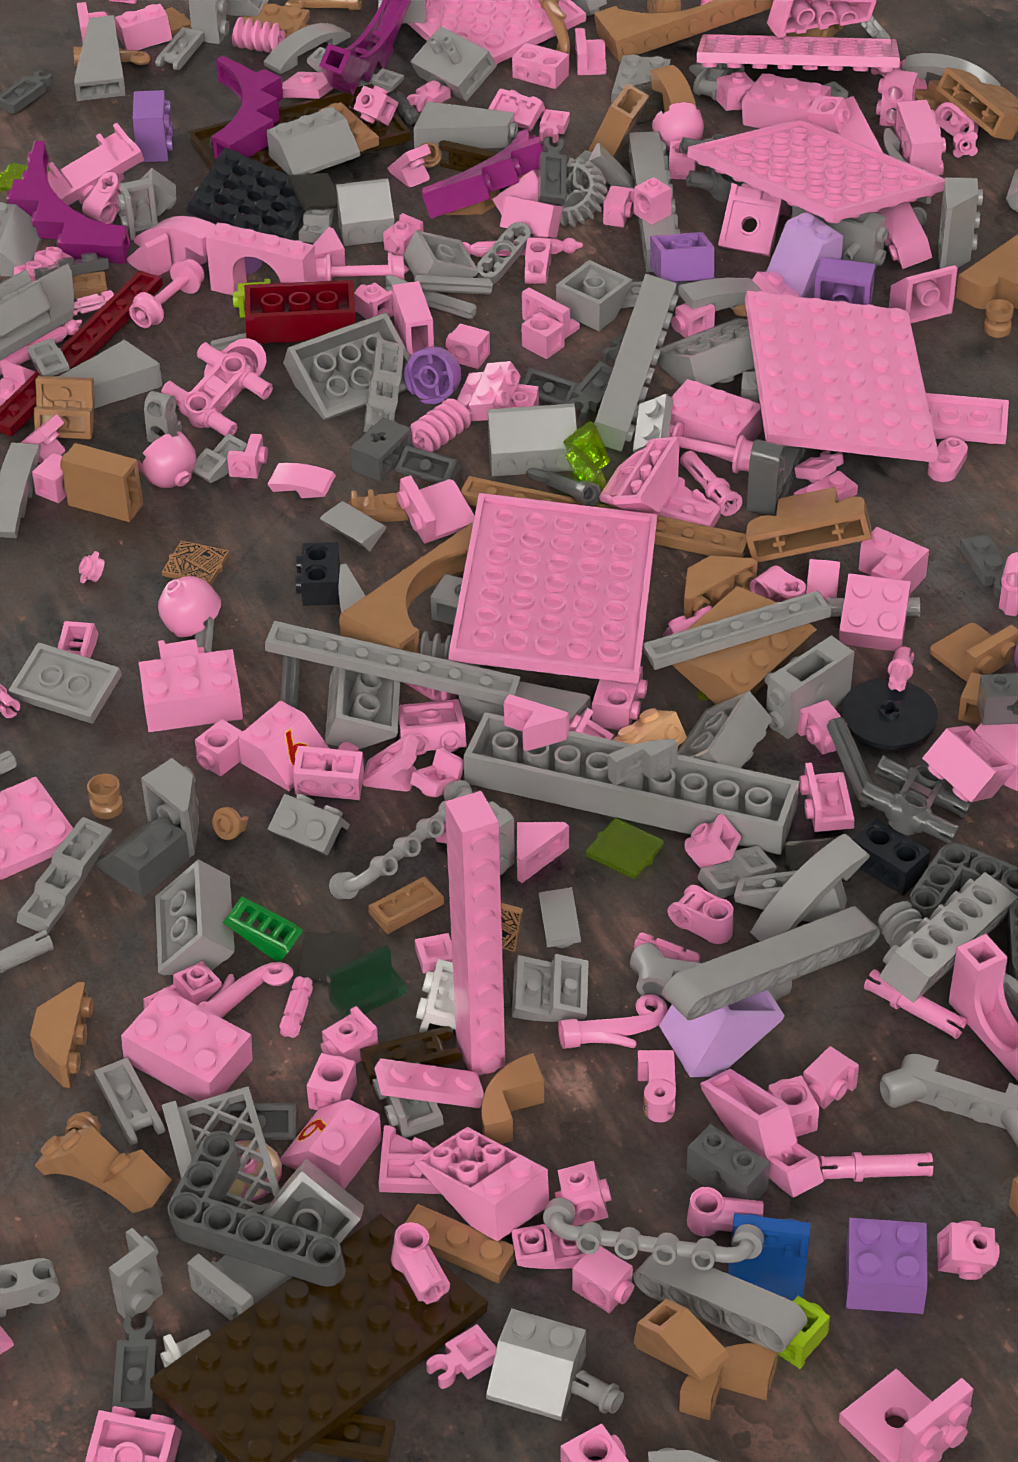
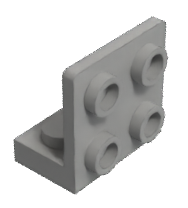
M198 1253L187 1263L191 1289L230 1321L293 1277L228 1255H224L218 1262H209Z

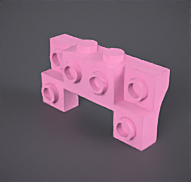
M118 123L113 125L115 133L105 139L100 133L96 135L99 147L60 169L61 173L53 162L49 163L48 182L57 196L67 205L77 200L82 205L103 174L113 172L122 181L125 179L123 175L125 171L144 161L139 147L126 135Z

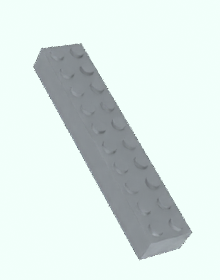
M484 712L464 754L465 781L470 785L686 834H691L700 824L715 822L717 815L723 813L742 836L738 844L739 846L749 848L759 845L763 851L781 855L797 810L799 781L678 754L677 766L651 780L642 772L615 786L608 779V754L632 744L569 731V736L564 741L524 751L523 731L504 726V716Z

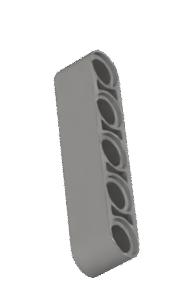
M652 1253L633 1274L636 1286L645 1295L660 1302L667 1298L688 1308L695 1317L778 1353L785 1350L807 1323L806 1314L793 1301L713 1267L705 1271L699 1270L693 1266L691 1258L676 1256L673 1263L662 1265L655 1261Z

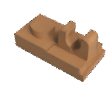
M369 489L367 497H357L356 490L351 492V501H348V504L378 522L409 520L405 509H402L398 502L397 493L374 496V491Z

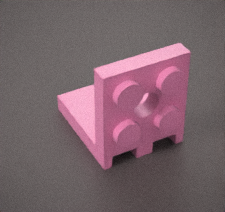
M732 184L718 246L720 248L771 257L780 214L790 216L792 206L788 205L785 200L770 197L769 193L752 189L749 184H742V186ZM748 219H755L757 221V227L752 232H746L743 229V224Z
M895 1369L844 1409L839 1415V1423L880 1462H939L942 1459V1453L949 1447L955 1448L960 1445L968 1433L966 1427L968 1417L972 1411L970 1406L974 1389L961 1378L935 1400L931 1401L899 1370ZM895 1415L902 1417L906 1423L901 1428H894L888 1425L885 1419Z

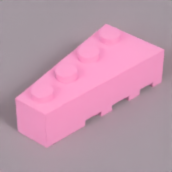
M774 0L767 24L776 37L779 38L791 32H796V34L806 33L807 29L819 28V30L828 29L830 25L834 24L844 26L870 21L877 0Z

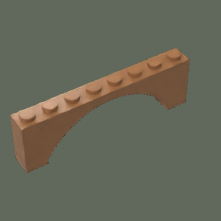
M713 0L695 8L669 13L632 12L618 9L617 6L594 13L598 36L605 41V45L619 62L622 60L623 55H639L771 9L774 0Z
M473 522L445 542L439 544L412 565L403 569L399 574L384 582L357 603L345 609L339 618L340 636L418 653L419 629L413 627L408 616V610L414 600L425 590L439 583L444 574L456 577L464 575Z

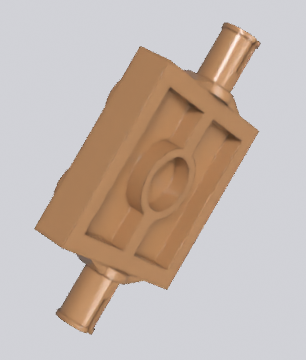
M265 3L257 16H241L244 19V25L248 18L252 19L253 26L256 20H260L262 28L266 21L270 22L271 29L274 23H279L280 31L282 29L285 31L286 38L292 33L310 26L307 25L310 19V11L298 7Z

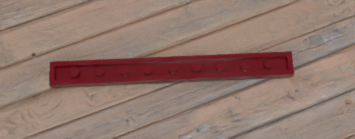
M139 270L60 347L69 368L72 369L89 360L131 318L129 308L133 304L134 297L141 292H146L153 296L163 286L162 277ZM38 371L0 406V433L12 437L34 415V408L37 406L36 378L40 376ZM62 372V373L57 374V375H54V376H55V377H58V376H60L61 374H63V373H65V372Z

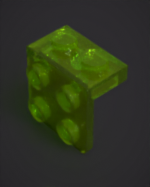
M589 421L563 441L567 451L565 458L574 468L572 475L575 480L595 483L602 492L607 483L600 469L607 465L610 459L597 426Z

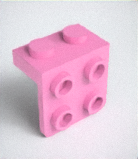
M411 475L400 479V492H397L398 502L401 508L405 509L413 529L418 532L424 544L461 531L474 522L475 516L455 481L448 479L419 490Z

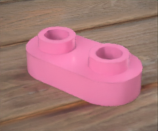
M943 103L936 109V124L939 123L940 127L952 136L956 133L964 132L968 127L967 133L970 131L978 133V124L953 103Z
M956 437L945 439L938 445L939 454L936 462H929L928 475L933 480L939 482L953 480L966 461L968 446L964 441Z

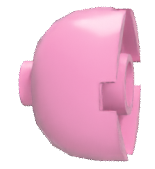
M692 103L672 104L669 106V111L663 114L661 110L653 120V131H659L660 140L665 141L666 149L669 151L671 140L682 141V137L701 140L704 130L703 118L700 110H697L696 106Z
M180 431L176 432L178 436L172 437L168 433L155 440L143 452L146 457L143 463L138 461V469L141 474L157 487H181L187 484L192 477L191 474L197 462L195 449L187 437Z
M194 576L181 577L170 581L158 601L160 618L169 631L180 638L192 636L206 628L203 623L209 617L214 620L221 608V598L212 586L205 580Z

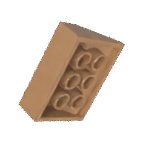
M737 586L687 630L778 602ZM808 623L676 663L672 666L715 704H719L747 691H750L754 696L766 685L764 682L768 673H775L787 665L791 658L798 656L806 648L817 629Z

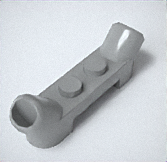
M651 942L636 947L630 959L631 968L639 976L636 985L641 996L654 994L660 996L666 1003H670L662 995V990L666 983L675 974L694 967L696 964H701L693 961L688 962L666 958L657 946ZM792 980L768 989L775 1001L790 993Z
M920 1054L905 1056L900 1069L883 1074L880 1082V1093L888 1106L896 1108L914 1101L935 1106L943 1111H950L972 1118L977 1122L988 1123L1006 1129L1018 1147V1085L1009 1083L1006 1093L955 1078L937 1072L939 1060Z

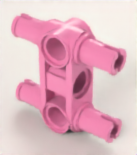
M204 342L197 350V357L213 368L190 392L180 388L172 381H168L163 386L161 393L175 397L176 405L179 406L180 412L188 417L192 426L196 428L211 427L223 436H226L228 433L233 436L237 431V423L222 415L223 410L243 389L247 388L265 400L271 394L273 385L256 375L253 367L246 363L245 358L241 354H223L207 342Z

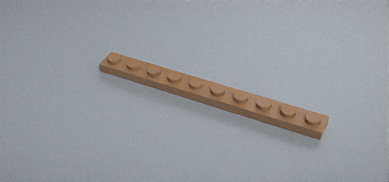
M472 476L467 478L461 489L467 504L475 507L477 506L479 493L583 505L572 497ZM597 503L596 505L592 506L620 510L613 506L601 503ZM657 515L654 541L656 545L708 556L744 558L748 549L746 534Z

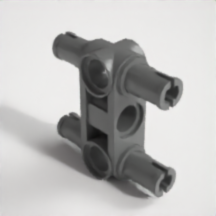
M714 134L711 138L704 140L682 137L679 152L688 154L689 146L727 136ZM704 166L705 173L690 170L686 179L687 187L708 190L716 200L721 202H728L732 184H737L738 186L747 184L735 181L733 177L727 174L717 173L715 169L709 166Z
M883 755L874 775H878L900 786V793L896 792L893 794L867 781L858 800L864 801L885 812L884 816L887 817L889 825L902 834L914 835L915 833L921 834L923 831L946 842V844L951 843L959 825H955L933 814L931 808L938 805L964 818L971 802L960 799L951 789L946 787L947 784L944 783V780L937 778L929 771L928 766H911L909 769Z

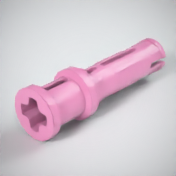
M692 450L687 451L681 456L680 464L705 489L706 498L721 507L722 515L731 516L740 509L742 497L737 492L730 490V485L725 479L717 478Z

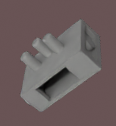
M442 26L439 27L410 61L420 78L428 82L433 80L450 88L452 95L465 102L497 66L487 49Z
M867 212L860 214L857 218L842 219L839 223H828L824 220L825 218L814 215L843 235L841 260L876 264L875 269L884 263L886 250H883L888 235V228H886L887 216Z
M831 635L801 656L791 658L787 665L775 673H768L764 682L768 685L766 711L773 718L769 727L789 739L798 733L800 709L828 700L834 708L841 704L846 695L851 691L854 651Z

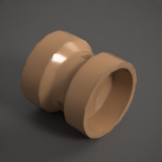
M995 299L987 303L985 313L987 318L984 321L983 329L987 335L996 338L1009 335L1012 324L1010 319L1013 317L1014 310L1013 305L1009 301Z
M106 773L92 777L87 784L92 814L99 819H112L118 816L123 810L118 778Z

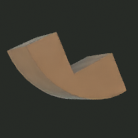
M669 65L650 70L652 90L662 93L665 112L670 110V105L676 103H692L696 106L690 86L676 66Z
M534 1053L518 1058L502 1068L490 1081L482 1100V1134L499 1144L513 1141V1118L510 1111L544 1103V1079Z
M756 1343L737 1344L726 1347L725 1349L730 1356L718 1366V1369L713 1374L705 1377L702 1381L689 1375L686 1377L680 1390L679 1412L710 1420L720 1388L767 1401L777 1369L778 1352Z

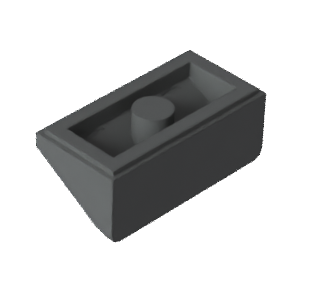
M529 368L522 383L523 385L538 386L539 400L553 405L568 404L573 391L579 385V383L534 368Z
M405 445L395 472L407 476L411 475L414 478L437 484L448 479L453 480L459 473L461 465L456 459Z
M246 1103L230 1104L225 1113L239 1118L247 1107ZM254 1103L265 1140H295L298 1120V1105L296 1103ZM223 1121V1131L229 1133L234 1125ZM241 1129L234 1141L253 1140L255 1134Z

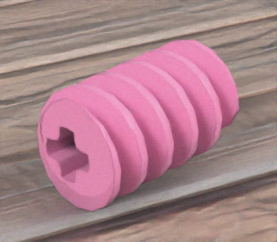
M239 17L233 29L232 43L234 47L238 46L241 49H256V51L260 52L264 50L267 53H271L286 38V34L283 29L280 31L279 23H274L271 29L270 22L266 21L262 28L260 20H256L253 26L252 19L248 18L244 25V19Z
M446 399L411 424L413 446L432 453L440 449L441 445H445L449 440L455 438L456 434L462 433L464 428L470 427L471 416L469 411L461 402L455 399Z

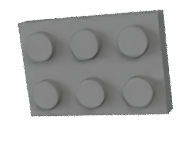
M635 54L623 55L611 93V102H614L628 83L649 95L645 105L660 107L663 95L652 90L650 70L671 65V59H664L659 56L640 57Z
M38 642L8 692L13 699L93 724L121 678L122 673L119 667Z

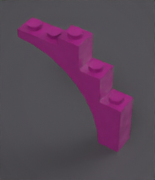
M383 0L368 27L347 48L343 49L328 43L319 67L331 87L354 95L360 80L369 83L375 68L380 70L386 68L394 50L392 44L411 0Z
M221 56L216 59L218 81L230 88L239 97L242 104L231 122L212 136L214 158L218 159L225 147L250 157L268 146L267 130L275 127L274 123L279 121L278 102L283 99L282 77L266 69L255 72L225 56Z
M528 129L519 131L514 141L493 157L462 173L423 187L422 196L430 219L490 199V192L519 183V176L527 174L532 170H539V156L543 152V143H541L540 137H535V134L530 136Z
M34 141L32 151L28 152V167L26 171H23L22 180L14 179L11 190L7 191V204H16L32 217V226L36 227L38 237L57 239L58 248L72 256L74 260L82 259L81 255L84 253L96 252L97 256L108 258L109 263L126 264L131 245L127 227L106 224L90 219L64 203L48 182L49 155L45 141Z

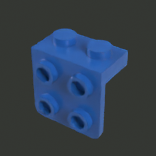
M734 1213L732 1239L735 1230L739 1226L751 1224L763 1232L764 1244L761 1253L756 1258L729 1263L728 1274L791 1301L797 1296L803 1298L811 1223L799 1222L795 1219L783 1220L761 1217L756 1214L743 1215Z

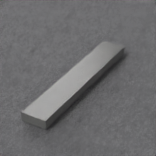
M815 591L643 643V651L653 669L657 670L831 617V608L820 592Z

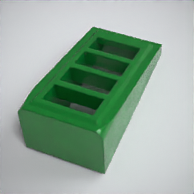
M241 896L223 922L276 962H280L286 956L303 931L289 920ZM244 911L249 914L245 922L239 920ZM255 919L260 922L257 929L251 926ZM266 928L272 931L270 935L264 933ZM279 936L280 938L283 939V941L281 942V941L277 940L276 938Z

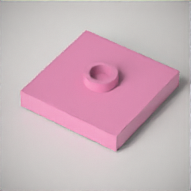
M297 72L282 83L283 98L320 99L333 89L323 72Z

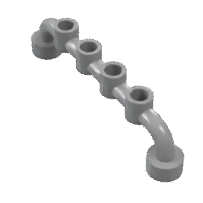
M464 780L451 781L444 788V799L448 801L473 793L472 788ZM445 801L440 804L439 811L431 818L419 820L416 830L408 837L397 838L393 844V849L387 854L374 857L370 862V867L360 875L355 876L351 872H340L333 875L329 883L331 894L337 899H351L357 895L360 889L368 886L380 876L395 874L398 869L399 860L403 857L417 856L421 850V842L425 839L438 838L442 835L444 831L443 824L446 823Z
M554 1198L549 1201L543 1214L544 1223L555 1235L562 1239L577 1242V1247L583 1253L593 1254L599 1249L600 1245L615 1247L616 1254L622 1259H632L638 1251L652 1252L655 1261L662 1265L673 1263L676 1256L691 1258L695 1268L703 1271L711 1269L714 1262L735 1263L745 1259L756 1258L761 1253L764 1244L763 1232L751 1224L741 1225L735 1230L732 1247L717 1246L713 1240L708 1238L699 1239L696 1243L679 1241L672 1233H662L658 1238L644 1236L632 1227L623 1228L620 1232L603 1230L595 1222H587L582 1227L573 1226L576 1209L565 1198Z

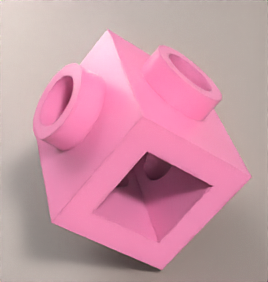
M734 72L731 75L717 77L716 100L726 111L742 110V98L755 82L745 72Z
M363 85L353 109L361 113L360 118L368 123L374 124L376 120L389 126L398 102L387 96L388 91L374 85V88L371 89Z
M594 1160L557 1170L561 1191L555 1192L556 1198H565L574 1205L576 1216L572 1224L573 1226H580L587 1222H594L609 1217L606 1202L612 1200L606 1178L600 1180Z
M976 1221L951 1222L937 1234L938 1271L956 1273L965 1280H976L996 1266L1000 1250L998 1243L995 1242V1228L981 1227V1224Z

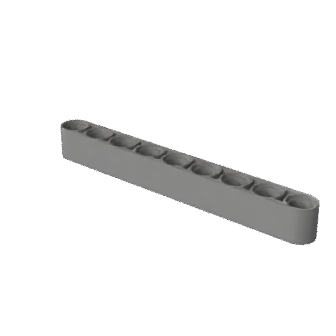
M856 906L683 970L675 974L666 983L662 990V995L690 1021L861 953L873 945L878 939L881 929Z

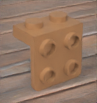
M969 623L931 645L930 654L967 682L971 672L989 675L1014 660V651L1018 643V629L1011 624L992 636L978 624Z

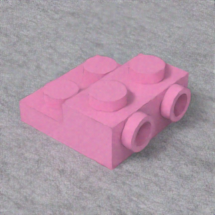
M511 361L487 363L484 372L468 374L457 401L467 408L471 421L488 420V409L508 408L521 376Z
M459 699L399 705L398 726L400 739L409 733L419 740L416 755H422L427 751L440 748L453 752L461 747H467L465 722Z
M113 1406L112 1412L99 1410L85 1462H175L182 1431L173 1425L174 1419L166 1416L151 1414L150 1420L135 1418L136 1412L127 1408Z

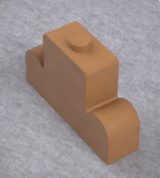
M950 67L946 68L936 90L993 137L1012 140L1016 132H1018V98L1002 86L980 82V79L970 72Z
M1018 234L958 275L957 299L978 309H986L987 303L991 300L1003 299L1009 301L1014 308L1018 309Z
M831 487L780 498L778 500L776 516H760L748 523L746 540L751 557L758 562L869 540L871 539L872 527L864 498L849 497L839 502L836 488Z

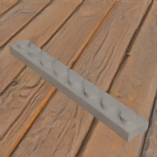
M274 621L265 641V651L501 705H504V701L509 694L517 695L520 685V676Z

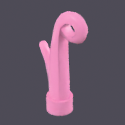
M271 962L249 972L237 981H235L233 974H229L218 992L208 1002L203 1001L197 1006L223 1018L262 983L266 982L271 986H281L288 983L293 976V969L283 962Z
M646 994L641 996L635 1004L639 1016L578 1021L577 1019L561 1020L558 1024L561 1046L563 1049L580 1047L581 1044L604 1043L635 1048L637 1042L625 1036L644 1032L660 1025L668 1011L667 1005L660 996ZM646 1006L655 1008V1011H649L646 1009Z

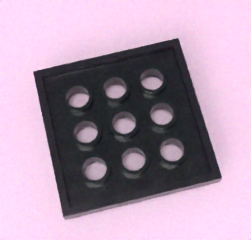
M225 147L188 203L186 212L215 225L217 222L226 223L231 226L251 229L256 232L276 235L291 240L303 221L304 213L316 199L319 189Z

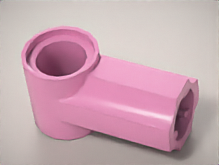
M1018 552L1008 556L1001 579L1002 588L999 609L1003 610L1005 615L1010 616L1018 615Z
M701 1187L696 1189L691 1195L686 1220L687 1226L695 1235L702 1237L711 1236L717 1231L732 1232L734 1213L743 1215L756 1214L763 1217L764 1204L763 1201L722 1197L720 1192L713 1188Z
M404 1223L397 1228L391 1255L392 1265L396 1270L404 1273L418 1301H424L426 1304L439 1301L445 1293L449 1292L450 1282L428 1245L429 1233L424 1226L418 1223Z

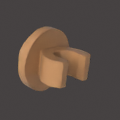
M231 807L220 808L213 815L212 824L214 831L224 840L234 839L246 830L249 817H240L238 812Z

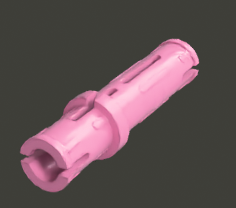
M876 969L872 970L868 975L873 980L879 982L880 985L866 979L864 989L890 1001L891 1007L895 1009L901 1007L948 1033L955 1039L959 1038L962 1034V1031L950 1023H954L964 1029L967 1024L966 1018L947 1010L924 996H921L914 1003L881 979L879 977L881 973Z
M852 1152L851 1156H819L820 1167H834V1169L821 1170L823 1180L853 1178L854 1182H861L863 1178L932 1177L933 1166L917 1165L918 1163L933 1162L930 1152L862 1156L861 1152Z

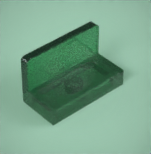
M387 945L327 973L329 1001L342 1018L350 1015V1009L355 1006L363 1014H366L407 994L406 983L392 967L391 950Z

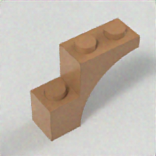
M93 1126L78 1131L72 1129L61 1137L53 1136L41 1148L40 1152L43 1155L34 1165L43 1175L62 1174L86 1181L114 1197L132 1213L152 1208L172 1180L142 1149L129 1154H120Z

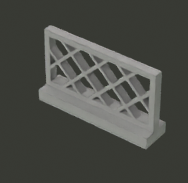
M249 1086L182 1107H178L176 1101L163 1104L162 1109L181 1178H183L202 1141L212 1132L219 1120L234 1125L229 1132L234 1140L241 1129L255 1134L248 1147L235 1143L237 1152L242 1154V1157L240 1158L241 1165L230 1188L236 1179L249 1183L251 1186L243 1198L227 1192L224 1200L238 1205L237 1207L262 1215L271 1202L263 1205L251 1202L258 1189L261 1188L268 1191L274 1197L280 1189ZM245 1100L247 1107L239 1118L225 1113L230 1104ZM201 1113L212 1116L204 1129L190 1124L189 1117ZM258 1146L260 1149V1153L255 1151ZM250 1158L264 1164L257 1177L242 1172ZM267 1176L269 1179V1183L264 1181ZM227 1226L220 1227L217 1230L224 1229Z

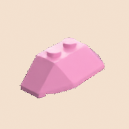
M667 437L649 440L645 444V448L635 452L618 466L599 496L600 501L620 510L651 514L659 513L678 483L679 438Z

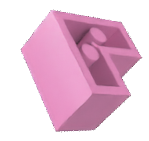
M876 527L871 532V539L861 542L859 571L873 577L911 581V593L926 577L929 549Z

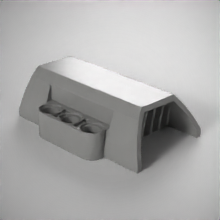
M68 264L33 282L27 270H23L0 283V360L73 319L74 289L72 271Z

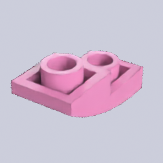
M47 247L46 250L35 252L34 261H28L24 265L14 267V275L27 270L33 282L36 281L34 269L58 264V259L72 256L62 252V249L58 247Z
M278 463L268 482V486L273 492L296 490L301 498L325 497L336 475L333 471L312 465Z
M201 961L173 974V985L166 987V989L199 1005L214 995L222 987V982ZM161 990L143 998L144 1008L152 1002Z
M546 1224L511 1230L517 1266L538 1269L573 1268L586 1254L579 1250L577 1242L560 1238L554 1232H550Z

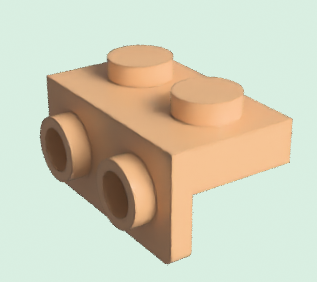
M652 708L642 712L639 715L640 719L632 725L619 730L618 736L613 740L635 745L654 740L674 739L679 746L685 741L687 736L676 711H662Z

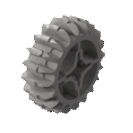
M570 157L566 164V200L564 205H561L563 206L560 219L561 226L566 227L570 224L575 228L578 221L585 225L586 218L594 219L593 213L595 211L601 212L599 204L604 203L606 200L604 195L608 193L605 186L607 183L601 170L590 161L585 162L582 158L575 161ZM585 178L590 182L589 189L584 187L585 184L583 182Z

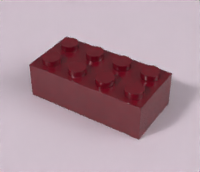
M353 280L244 285L247 339L255 340L257 343L308 341L356 323Z

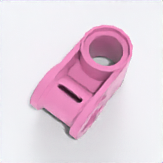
M107 172L99 178L98 183L83 202L82 212L85 216L106 224H111L120 210L117 195L120 194L118 191H121V183L115 173Z
M777 565L770 567L753 579L749 585L751 592L775 602H782L802 596L806 592V585L802 580L792 576Z
M688 886L679 902H673L668 907V916L675 925L691 931L710 943L723 944L731 940L733 936L732 904L705 891L700 886Z

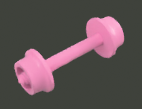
M388 252V265L332 266L331 254H327L323 258H315L317 281H332V277L393 275L405 280V274L409 271V268L404 265V256L393 255L392 252Z
M193 259L177 261L170 269L173 281L155 297L146 292L137 294L129 308L132 320L143 328L161 323L164 319V310L161 306L179 290L188 294H194L200 289L205 275L199 263Z
M683 423L670 424L669 437L679 438V452L683 448L733 459V473L738 474L740 471L749 472L750 453L754 442L747 440L746 436L741 435L735 448L683 437Z

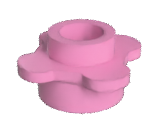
M974 131L956 133L953 136V146L955 148L953 155L957 158L968 154L970 156L976 155L978 152L976 147L977 133Z
M94 551L91 556L88 555L82 559L79 566V573L82 574L80 578L81 583H85L87 579L93 582L99 580L105 564L103 559L98 558L99 552Z

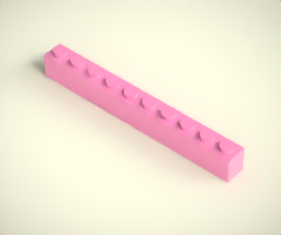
M854 96L844 99L851 117L839 135L882 152ZM909 202L899 203L896 207H885L879 209L878 212H873L887 216L886 228H888V235L884 244L885 246L890 245L888 249L893 261L898 260L902 269L932 258L928 238Z
M482 791L445 801L457 1048H460L462 1052V1058L468 1070L477 1072L478 1076L493 1073L497 1069L505 1067L499 822Z

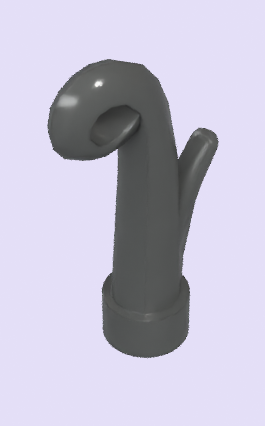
M530 468L526 471L529 479L560 490L574 497L578 503L594 506L600 500L601 489L595 483L578 481L536 468Z

